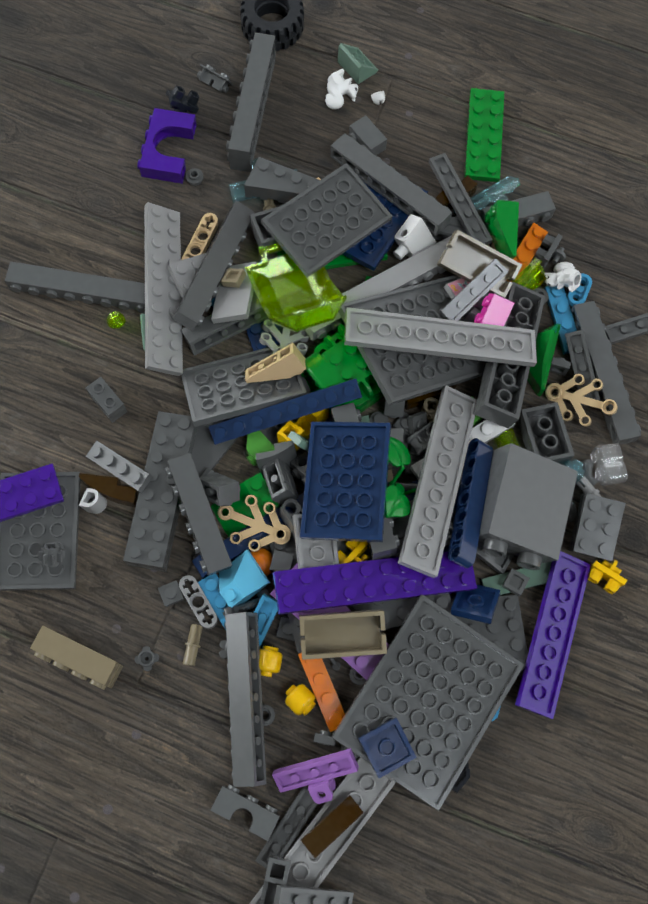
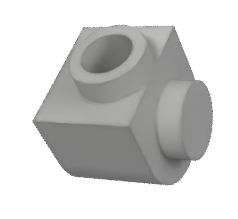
M87 488L79 506L89 513L98 514L106 508L107 499L97 490Z

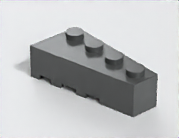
M259 157L244 185L245 197L252 198L254 196L260 197L262 200L274 199L285 203L320 180Z

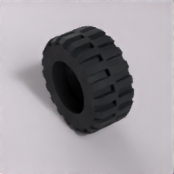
M242 0L241 29L249 43L251 39H254L255 32L274 35L276 51H280L282 48L285 50L289 48V45H294L300 39L304 29V7L302 0ZM276 13L285 18L269 22L260 17L265 14Z

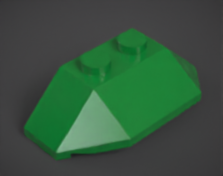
M558 323L537 333V364L534 367L530 366L527 379L537 396H541L546 387L561 324Z

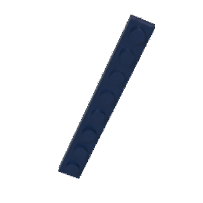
M357 378L211 425L209 429L216 445L361 398L362 394Z

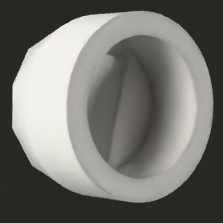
M384 91L371 94L374 104L384 103Z

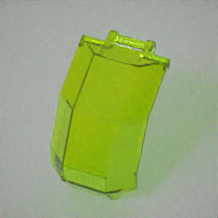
M278 243L267 247H258L262 262L246 266L245 269L258 301L270 322L297 332L334 320L347 296H343L330 280L325 267H322L307 278L288 254L268 260L267 254L283 249Z

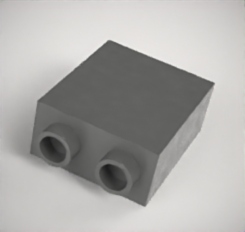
M512 443L493 450L479 541L483 543L482 551L496 557H505L506 553L517 556L516 564L529 570H540L542 563L558 561L578 471Z

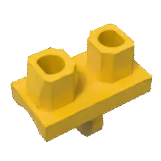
M347 541L346 547L352 552L346 556L339 550V564L367 561L369 557L366 554L361 558L359 557L368 549V543Z
M604 559L602 564L598 561L591 564L587 580L598 584L600 579L603 578L607 581L603 589L609 594H614L627 582L625 578L619 575L622 570L616 567L618 564L617 560L614 559L610 563Z

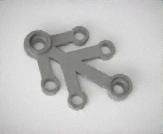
M287 307L282 314L284 321L282 334L275 327L272 320H265L262 326L264 331L271 332L280 343V346L278 347L272 340V336L266 332L261 334L259 341L263 345H268L273 353L291 343L298 341L307 342L309 336L305 330L289 336L291 325L296 321L298 312L294 308ZM298 343L296 347L302 355H305L308 346L305 343Z

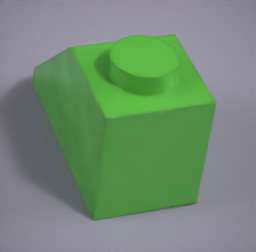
M260 430L247 434L246 458L255 466L257 465L256 453L275 450L274 445Z

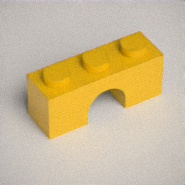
M329 408L302 416L296 423L288 421L277 432L278 443L292 441L288 437L291 431L308 440L310 438L311 422H325L329 418ZM294 443L297 452L300 447Z

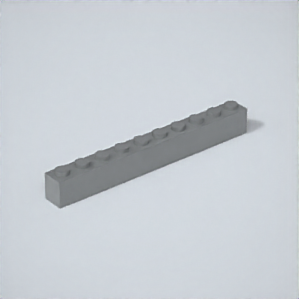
M451 236L304 313L301 316L300 324L312 341L317 338L321 339L328 332L338 330L339 324H345L337 310L339 304L417 285L422 281H429L437 273L445 272L446 270L438 266L437 263L443 251L447 249L446 246Z

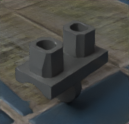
M546 234L541 245L549 250L546 251L539 247L533 257L541 262V268L545 269L551 257L554 264L563 262L566 259L565 249L563 247L556 249L563 237L562 235L558 234L555 238Z

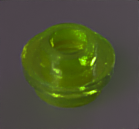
M118 311L110 313L107 317V324L110 328H120L126 322L125 316Z

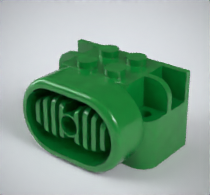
M342 323L338 325V332L331 337L326 336L324 342L319 344L315 348L314 353L306 358V370L301 373V376L305 377L311 392L357 378L362 397L330 407L329 414L331 416V408L354 403L355 408L359 409L360 413L384 398L358 347L344 345L345 327Z

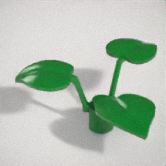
M390 437L389 463L395 467L400 466V469L393 480L389 482L390 486L387 487L386 518L407 516L411 511V507L405 495L414 493L417 489L405 491L402 484L396 483V480L404 470V465H409L411 458L406 446Z

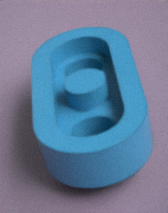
M581 273V284L584 286H579L573 292H568L567 299L572 307L586 301L592 285V279L587 274Z

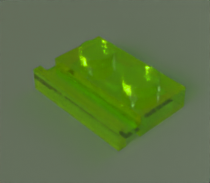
M535 258L512 282L530 290L537 289L546 280L543 266L540 265L541 260Z

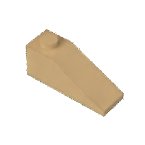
M291 343L245 370V381L252 383L287 379L299 375L306 370V358L295 344Z

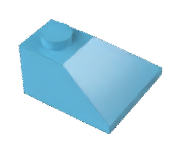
M249 550L244 551L232 561L231 568L219 572V592L231 608L247 602L270 583Z

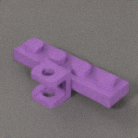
M350 748L273 771L272 776L280 793L309 785L308 790L315 803L320 804L332 800V791L336 788L334 778L358 772L359 766ZM318 792H319L320 794L325 793L326 796L321 797V796L318 794Z

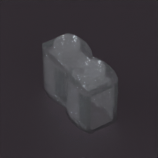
M619 443L599 445L592 450L591 460L597 467L595 476L600 481L601 486L624 483L628 479Z

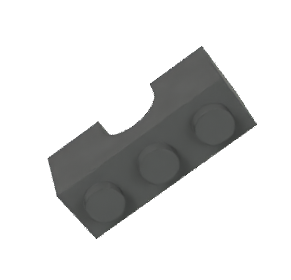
M230 784L228 787L222 786L210 811L230 821L237 809L245 808L249 810L253 817L249 832L268 841L280 815L276 814L278 810L268 804L265 807L257 804L259 799L249 794L246 797L238 794L240 789Z
M269 856L259 904H274L277 885L286 886L291 860Z

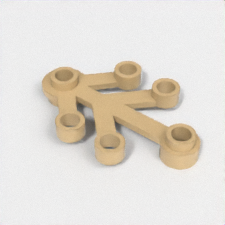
M581 374L574 375L572 379L561 385L558 383L548 385L545 395L548 400L558 402L564 421H571L573 413L567 409L563 399L571 401L580 418L579 422L584 427L589 426L592 420L586 415L581 404L602 409L606 415H613L617 412L618 406L612 399L602 402L584 397L594 390L600 391L603 388V382L600 379H594L589 385L574 393L566 392V390L575 385L581 386L585 383V378ZM577 377H582V381L580 383H576L575 380ZM595 382L601 383L599 388L594 387ZM553 390H558L556 396L552 395ZM613 405V410L607 411L606 407ZM569 412L570 417L565 419L564 414ZM585 417L589 419V422L587 424L582 423V420Z
M248 495L245 498V503L250 507L254 519L235 512L232 506H220L218 509V516L222 520L233 519L251 527L240 533H232L230 541L233 544H240L242 540L262 531L270 535L260 540H251L248 544L251 551H259L261 547L272 542L285 544L290 540L291 531L286 525L280 523L276 513V506L271 502H267L263 509L265 513L269 514L273 527L265 524L257 505L258 499L254 495ZM251 497L255 499L252 505L248 503V499ZM272 505L273 511L268 512L266 507ZM225 508L229 510V514L227 516H224L222 514V511ZM282 530L284 532L283 538H278V531ZM236 534L240 536L238 542L233 540V536ZM253 542L258 543V548L255 550L251 547Z

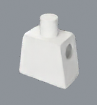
M410 214L394 237L399 247L393 254L401 260L405 255L412 257L436 243L422 218Z

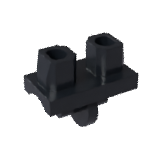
M178 85L173 90H167L166 96L169 97L170 107L174 108V111L187 112L188 110L194 113L198 112L197 103L199 95L196 91L191 90L186 96L184 95L186 93L184 88Z

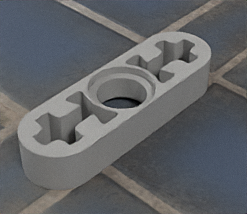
M190 575L182 577L179 582L180 590L199 623L205 629L214 628L218 622L217 615L198 582ZM187 580L190 583L194 582L192 588L196 593L191 595L188 588H183ZM202 597L204 599L203 606L199 608L194 607V598ZM207 606L209 607L206 610L208 616H214L211 619V624L203 623L205 617L201 611L205 610Z

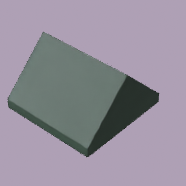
M340 43L338 47V63L357 84L377 73L378 69L358 47Z

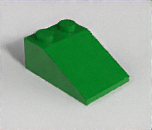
M497 200L490 210L486 212L485 223H487V230L493 239L492 242L496 251L514 259L517 256L519 202Z
M261 473L240 484V500L230 505L234 508L235 512L254 519L252 511L245 503V498L248 495H254L258 499L257 505L263 517L267 515L263 509L267 502L275 504L276 509L280 507L278 502L276 503L271 499L267 483ZM253 497L249 498L248 503L250 505L254 504L255 499ZM216 504L211 506L212 511L228 537L232 533L239 532L248 526L233 519L222 520L218 516L220 506ZM268 505L266 510L268 512L273 511V506ZM227 508L223 509L222 514L227 516L229 510Z

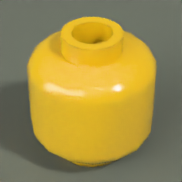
M263 646L262 649H259L261 676L272 677V673L280 672L283 655L278 652L279 648Z
M300 684L297 687L292 685L285 693L287 695L285 704L296 715L303 714L305 716L316 705L314 702L315 695L304 684Z

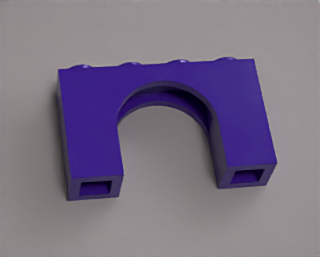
M154 108L153 115L149 117L150 126L145 132L146 142L142 144V158L138 160L137 168L140 170L141 177L183 184L186 172L185 159L162 155L156 150V147L161 140L167 137L194 139L197 126L195 114Z

